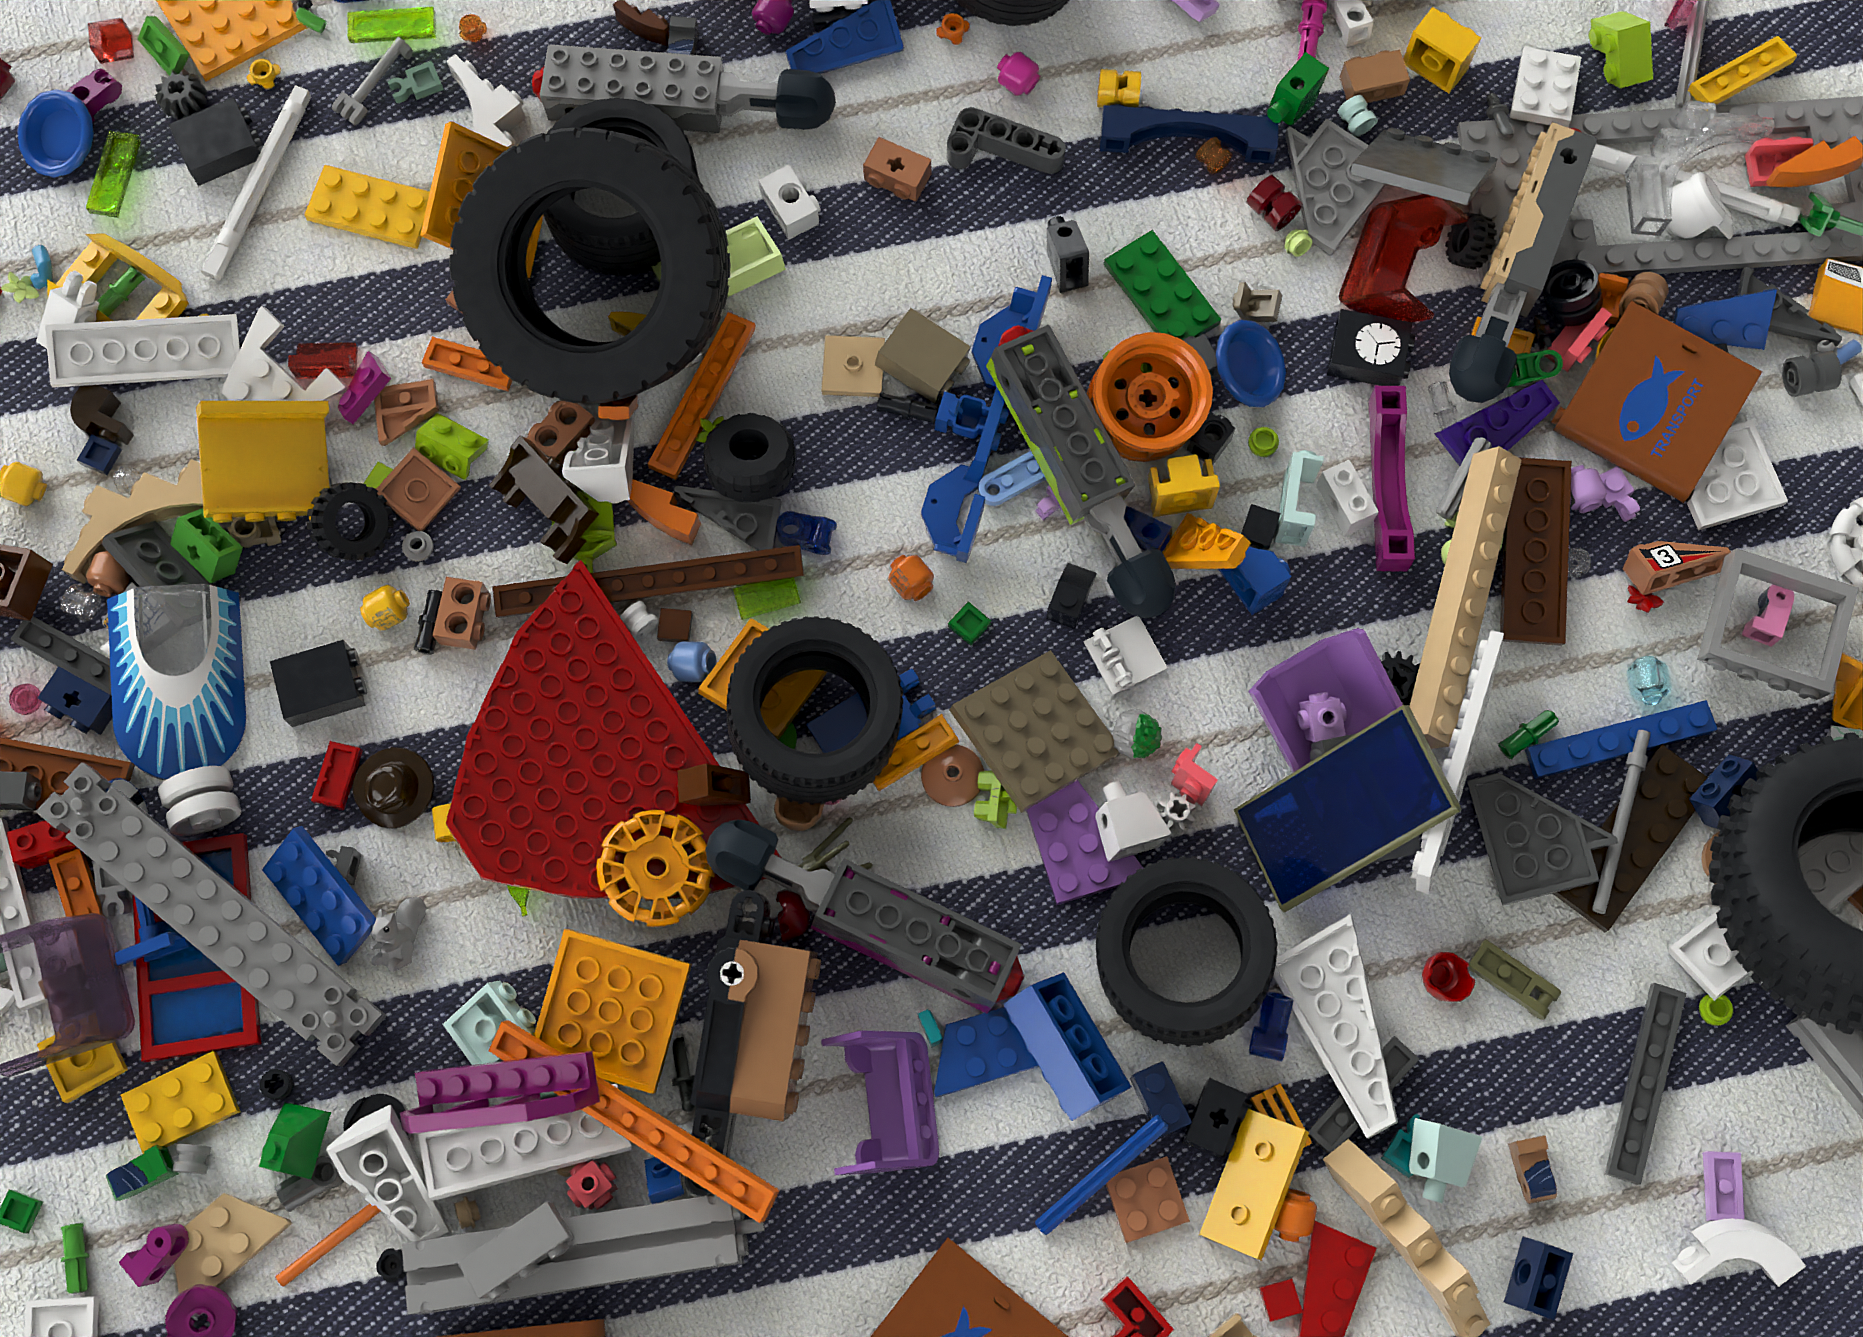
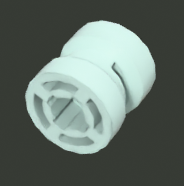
M1356 95L1348 99L1338 109V114L1343 121L1348 122V129L1355 137L1371 130L1378 121L1373 111H1368L1366 108L1367 102L1362 95Z

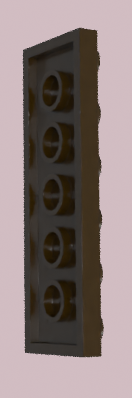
M1664 745L1659 746L1647 762L1645 771H1641L1606 913L1600 914L1592 910L1599 882L1552 894L1603 932L1609 931L1696 811L1689 798L1708 777ZM1619 802L1599 827L1612 834ZM1608 846L1591 850L1599 880Z

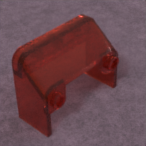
M1419 194L1376 205L1368 214L1339 292L1340 302L1348 309L1360 313L1397 320L1417 322L1433 319L1434 313L1405 288L1418 250L1434 246L1439 241L1444 226L1467 222L1469 217L1454 202L1427 194Z

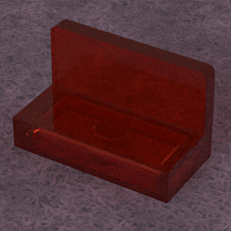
M355 342L299 343L296 355H289L288 367L296 379L317 378L325 368L330 369L338 378H353L357 371L358 346Z

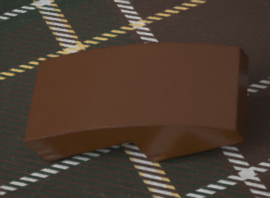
M617 0L613 3L616 19L625 28L648 41L668 46L670 28L669 23L662 15L657 16L650 9L641 13L634 4L629 5L625 0Z

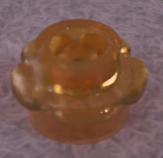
M475 14L465 15L459 22V35L465 41L477 42L486 33V24Z

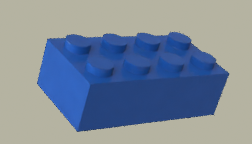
M1064 972L1030 985L1004 1003L1011 1022L1019 1030L1027 1050L1034 1056L1042 1070L1045 1081L1050 1084L1059 1100L1061 1109L1068 1115L1071 1121L1103 1106L1131 1088L1129 1081Z

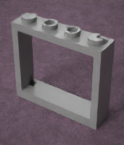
M1736 548L1724 557L1697 660L1714 666V670L1724 671L1727 669L1738 673L1737 676L1744 680H1760L1768 683V686L1772 689L1780 691L1791 690L1799 693V697L1803 699L1809 697L1819 700L1833 691L1859 588ZM1739 574L1836 605L1818 679L1720 647Z

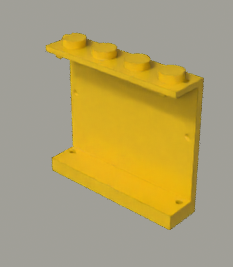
M200 401L197 405L196 414L204 518H213V521L217 523L233 521L232 517H245L246 522H260L269 516H277V521L296 520V516H307L308 509H313L314 504L311 502L314 497H319L321 495L319 492L324 488H330L324 419L329 414L328 401Z

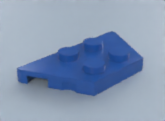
M1005 1007L989 1011L987 1014L982 1013L946 1024L934 1090L935 1098L1039 1067L1034 1056L1027 1050L1019 1030L1011 1022Z

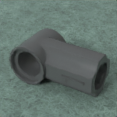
M321 1156L317 1158L311 1179L293 1175L275 1186L281 1204L288 1212H292L328 1189L340 1186L344 1180L338 1173L329 1156ZM331 1163L334 1168V1174L331 1179L324 1181L321 1176L322 1169L325 1165Z

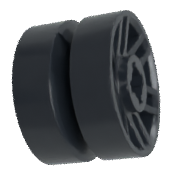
M1578 259L1565 260L1551 267L1543 288V296L1549 317L1555 323L1563 326H1578L1592 320L1603 305L1598 273L1595 267L1586 261Z

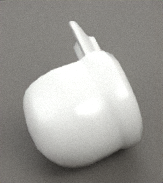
M1703 172L1693 174L1690 179L1672 187L1661 199L1660 216L1667 228L1678 237L1692 238L1712 226H1717L1729 240L1732 238L1734 232L1732 215L1722 203L1721 193L1717 185L1707 174Z

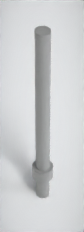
M1645 730L1637 731L1633 751L1628 753L1625 765L1628 771L1612 830V835L1617 837L1618 844L1608 846L1592 909L1596 913H1606L1640 774L1646 768L1648 757L1645 754L1651 733Z

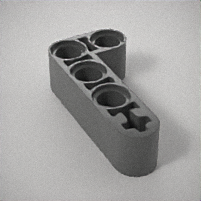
M968 107L961 110L947 139V161L955 169H965L972 163L976 151L979 149L1044 173L1055 174L1061 171L1064 166L1066 146L1064 141L1057 136L977 108ZM966 125H974L976 127L967 128ZM1000 134L1002 137L997 138L993 135ZM1020 144H1028L1030 146L1022 147ZM956 149H964L965 151H964V152H956V151H954V150H956Z

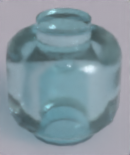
M1644 656L1636 659L1627 669L1628 687L1633 699L1643 702L1645 705H1656L1661 703L1663 698L1670 694L1672 683L1669 668L1665 662L1658 660L1654 656Z

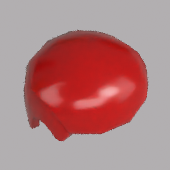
M1437 952L1428 958L1424 965L1422 981L1426 991L1439 1001L1461 1002L1469 997L1475 986V979L1470 976L1468 971L1469 963L1453 952Z

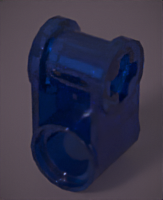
M787 511L778 517L777 537L784 546L800 545L802 550L819 555H829L832 550L831 546H829L832 532L837 528V522L827 517ZM787 525H795L799 528L798 531L792 534L783 531V528Z

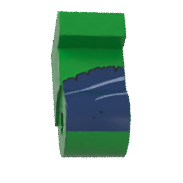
M155 1145L145 1150L144 1154L129 1161L128 1164L110 1171L105 1177L115 1200L121 1201L156 1186L179 1173L172 1171L174 1161L168 1147Z

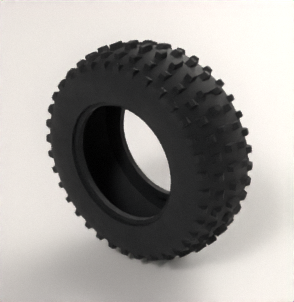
M1853 732L1845 733L1843 739L1835 741L1831 736L1820 738V744L1810 746L1808 743L1797 746L1796 754L1792 753L1789 755L1783 752L1775 758V766L1770 763L1762 766L1756 772L1757 781L1749 778L1740 789L1742 797L1733 795L1727 806L1731 813L1730 817L1721 815L1717 825L1720 832L1718 837L1714 836L1711 843L1710 851L1713 852L1712 860L1709 864V880L1712 883H1717L1714 884L1711 890L1712 905L1720 906V910L1716 912L1717 924L1719 929L1727 928V931L1723 934L1727 945L1731 951L1738 950L1735 958L1740 965L1742 964L1747 973L1753 971V974L1750 976L1756 984L1762 982L1761 987L1766 992L1772 990L1769 996L1774 1000L1778 1001L1780 998H1783L1785 1006L1790 1009L1794 1006L1792 1012L1800 1016L1804 1011L1809 1014L1808 1019L1815 1021L1816 1024L1825 1027L1829 1022L1836 1025V1030L1850 1035L1853 1034L1854 1030L1863 1031V931L1836 917L1815 897L1802 874L1798 859V848L1810 840L1827 834L1838 832L1863 833V738H1859Z

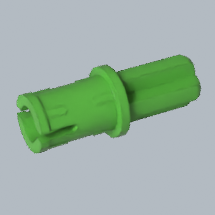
M130 265L129 269L114 284L110 283L108 285L110 288L97 301L99 303L98 310L108 317L124 300H129L127 297L146 278Z
M83 1223L61 1227L64 1257L61 1258V1262H65L68 1294H77L88 1290L86 1258H89V1253H85Z

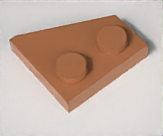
M433 379L385 386L374 399L379 443L381 446L388 445L439 411L436 383Z

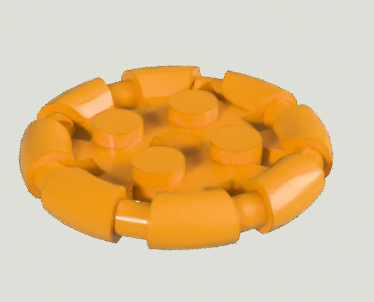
M648 810L633 814L634 818L625 823L619 822L608 833L601 845L603 852L601 858L597 859L596 866L601 892H606L610 899L608 904L619 915L631 922L638 920L646 922L647 926L652 927L667 926L680 922L679 918L688 913L692 915L705 902L711 891V888H709L711 877H715V873L707 862V844L702 837L704 833L693 822L679 814L676 817L665 814L663 810ZM661 826L674 829L671 838L659 835ZM640 829L644 837L634 841L631 834ZM691 843L696 852L688 856L683 846ZM616 852L626 854L624 864L614 862ZM650 860H662L666 866L665 872L659 876L651 875L647 870V864ZM689 871L698 874L696 883L686 881ZM625 879L630 889L621 893L616 884ZM678 893L682 902L672 907L668 898ZM641 898L645 901H654L651 910L638 907Z

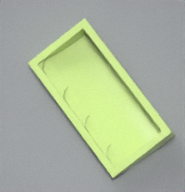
M758 216L726 231L729 245L727 246V251L730 253L731 264L730 278H728V297L786 270L782 254ZM661 261L658 262V265L652 266L659 283L661 279Z

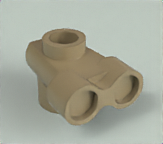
M274 516L265 517V520L260 522H246L245 517H237L232 522V525L227 527L228 533L244 548L267 543V546L282 543Z

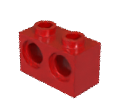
M46 820L7 832L13 863L28 870L49 864L50 859L78 849V847L66 838L71 830L64 833L55 829Z

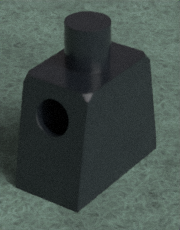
M1055 216L1047 223V254L1059 292L1063 293L1087 287L1089 283V250L1078 224L1074 220L1065 222L1062 216ZM1072 259L1071 263L1067 265L1066 261Z

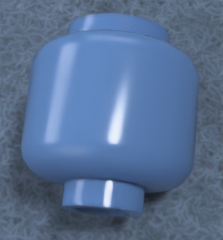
M679 642L668 655L667 660L669 670L672 671L678 681L703 682L717 663L715 652L704 642Z

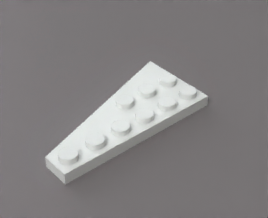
M1349 914L1278 956L1273 976L1363 1133L1369 1139L1398 1123L1354 919Z

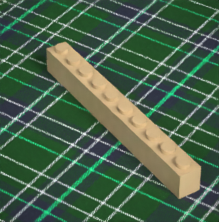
M1500 446L1474 453L1472 456L1410 702V708L1431 749L1449 747L1453 731L1457 726L1522 461ZM1403 729L1401 738L1410 742L1405 730Z

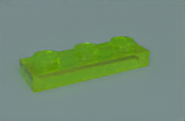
M434 7L347 12V37L350 43L395 41L397 37L403 40L436 38V12Z
M116 131L108 132L86 204V209L90 214L118 218L141 143L138 135Z

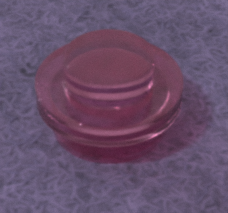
M32 684L16 686L9 695L11 708L22 715L34 713L42 704V701L37 699L41 691Z

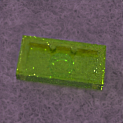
M794 578L747 584L733 588L741 620L801 603Z

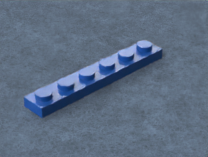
M1705 700L1529 746L1525 749V753L1536 780L1627 756L1629 752L1633 751L1638 730H1645L1651 733L1647 750L1661 745L1665 746L1714 733L1718 729L1708 702Z

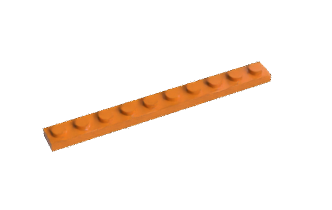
M509 1020L501 1022L489 1048V1052L503 1061L562 1055L559 1051ZM596 1075L600 1102L581 1109L582 1111L755 1221L761 1223L767 1219L780 1191L779 1189ZM572 1089V1090H563V1091H553V1092H554L555 1094L559 1095V1096H562V1095H567V1094L576 1092V1091L581 1090V1089Z

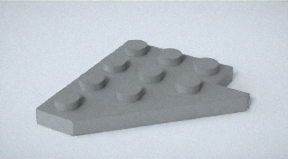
M1326 118L1310 139L1291 126L1287 128L1285 136L1298 198L1303 203L1301 213L1304 227L1308 230V236L1312 239V243L1332 256L1387 184L1350 174L1353 162L1369 145Z

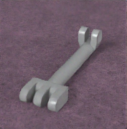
M397 37L355 93L350 97L342 91L333 103L332 110L336 113L341 112L342 117L349 119L354 125H358L368 112L366 107L362 105V102L399 54L406 60L412 57V48L403 39Z

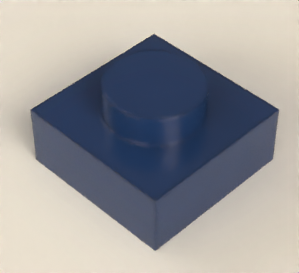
M91 434L77 461L85 467L108 476L122 449L114 443Z

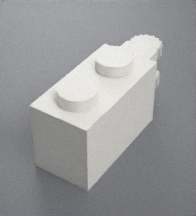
M73 270V272L66 276L63 287L51 289L36 339V342L47 348L45 325L96 322L99 303L95 301L98 287L91 280L85 281L82 285L83 275Z

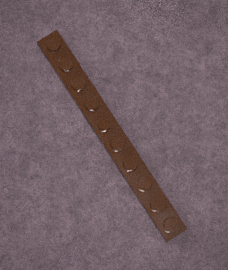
M800 545L590 573L610 603L805 577ZM566 576L492 586L496 617L501 618L533 613L540 604L546 601L555 590V587Z

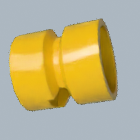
M1100 69L1097 107L1103 108L1104 105L1121 104L1125 107L1138 108L1141 72L1125 70L1122 75H1119L1117 70Z

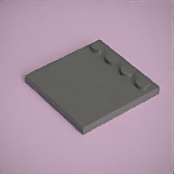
M1388 128L1387 130L1384 129L1353 162L1350 174L1468 205L1495 170L1498 158L1491 157L1490 153L1483 150H1473L1471 152L1461 149L1462 147L1455 143L1440 144L1433 142V139L1428 136L1417 135L1413 137L1405 135V132L1401 129Z

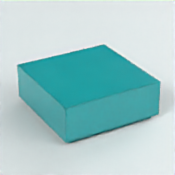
M927 1009L918 1013V1019L931 1048L941 1044L943 1036L931 1010Z

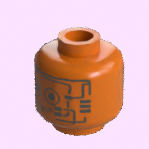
M901 555L891 563L890 567L892 570L888 581L904 600L914 599V601H918L933 589L934 574L918 555H911L909 557Z

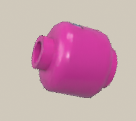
M1016 52L1011 57L1006 54L997 66V69L1000 70L998 82L1016 96H1020L1023 93L1028 95L1041 78L1038 74L1039 65L1022 52Z

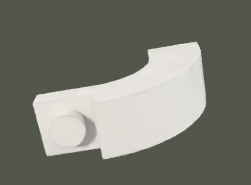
M1734 1218L1712 1221L1693 1230L1691 1233L1699 1243L1683 1249L1679 1253L1678 1258L1672 1262L1690 1285L1720 1263L1734 1258H1745L1757 1262L1764 1273L1778 1287L1806 1267L1793 1249L1773 1231L1756 1222Z

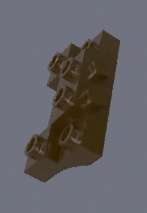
M520 435L511 445L507 461L489 486L500 492L504 496L503 501L514 508H517L527 496L549 520L554 521L555 523L542 537L540 542L555 552L553 557L556 560L568 564L587 542L582 535L599 516V513L588 502L589 498L580 488L563 477V464L553 456L548 459L531 440Z

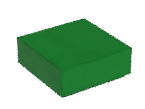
M969 601L948 622V627L970 646L991 625V620Z
M9 1189L0 1207V1224L29 1234L43 1201Z

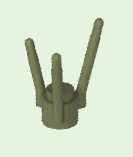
M851 817L847 818L813 852L802 858L803 862L798 866L809 872L819 869L830 871L826 862L847 848L850 844L849 841H844L822 857L820 854L853 822V819ZM868 862L859 866L868 870L873 865Z

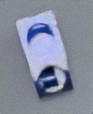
M1126 506L1124 520L1139 548L1144 551L1157 549L1163 552L1172 538V526Z

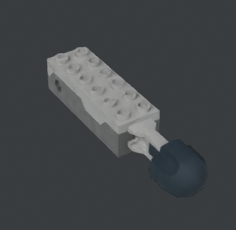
M548 44L545 66L537 70L532 77L533 93L542 102L547 118L550 121H558L576 107L595 100L624 98L642 101L661 109L663 113L671 116V119L675 120L678 123V127H681L684 131L720 133L722 116H733L741 110L776 112L777 123L781 128L807 130L818 128L827 122L836 103L835 92L831 84L819 73L809 70L785 69L778 77V83L741 81L733 73L724 72L722 58L714 56Z

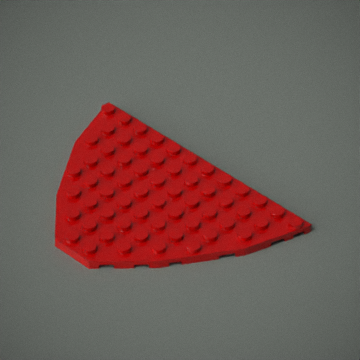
M582 560L577 562L573 570L564 580L560 581L546 601L540 604L520 627L510 644L507 655L497 671L480 707L477 718L467 734L453 798L446 819V826L481 880L569 898H608L605 891L601 892L597 879V859L601 858L603 852L601 845L608 833L619 822H627L634 818L633 814L648 810H663L665 814L676 817L679 814L699 827L704 833L702 837L706 844L713 831L725 822L745 820L757 825L759 823L746 804L697 806L679 802L678 770L703 764L720 765ZM661 826L659 835L671 838L674 829ZM639 829L632 833L631 836L634 841H637L644 837V834ZM691 843L683 846L688 856L696 852ZM775 849L774 855L782 858L778 851ZM616 852L614 862L624 864L626 854ZM652 859L647 864V870L651 875L659 876L665 872L666 866L662 860ZM689 871L686 881L696 883L698 874ZM715 874V877H711L709 888H711L709 894L737 886L724 881ZM625 879L616 884L621 893L630 889ZM677 893V894H675L674 896H672V897H670V898H668V899H681V898H680L679 894Z

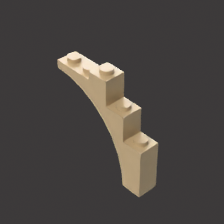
M191 459L187 467L181 470L177 485L143 472L140 480L133 484L129 498L96 485L93 492L86 497L84 508L82 509V512L90 521L81 529L79 540L74 549L65 557L62 570L72 579L85 584L87 581L86 574L94 555L105 551V547L102 545L105 535L152 521L160 522L201 508L203 509L200 462Z
M1347 1139L1323 1158L1334 1181L1361 1207L1404 1258L1441 1310L1455 1336H1480L1491 1324L1476 1296L1479 1291L1469 1271L1443 1248L1432 1225L1407 1204L1397 1182L1352 1141Z

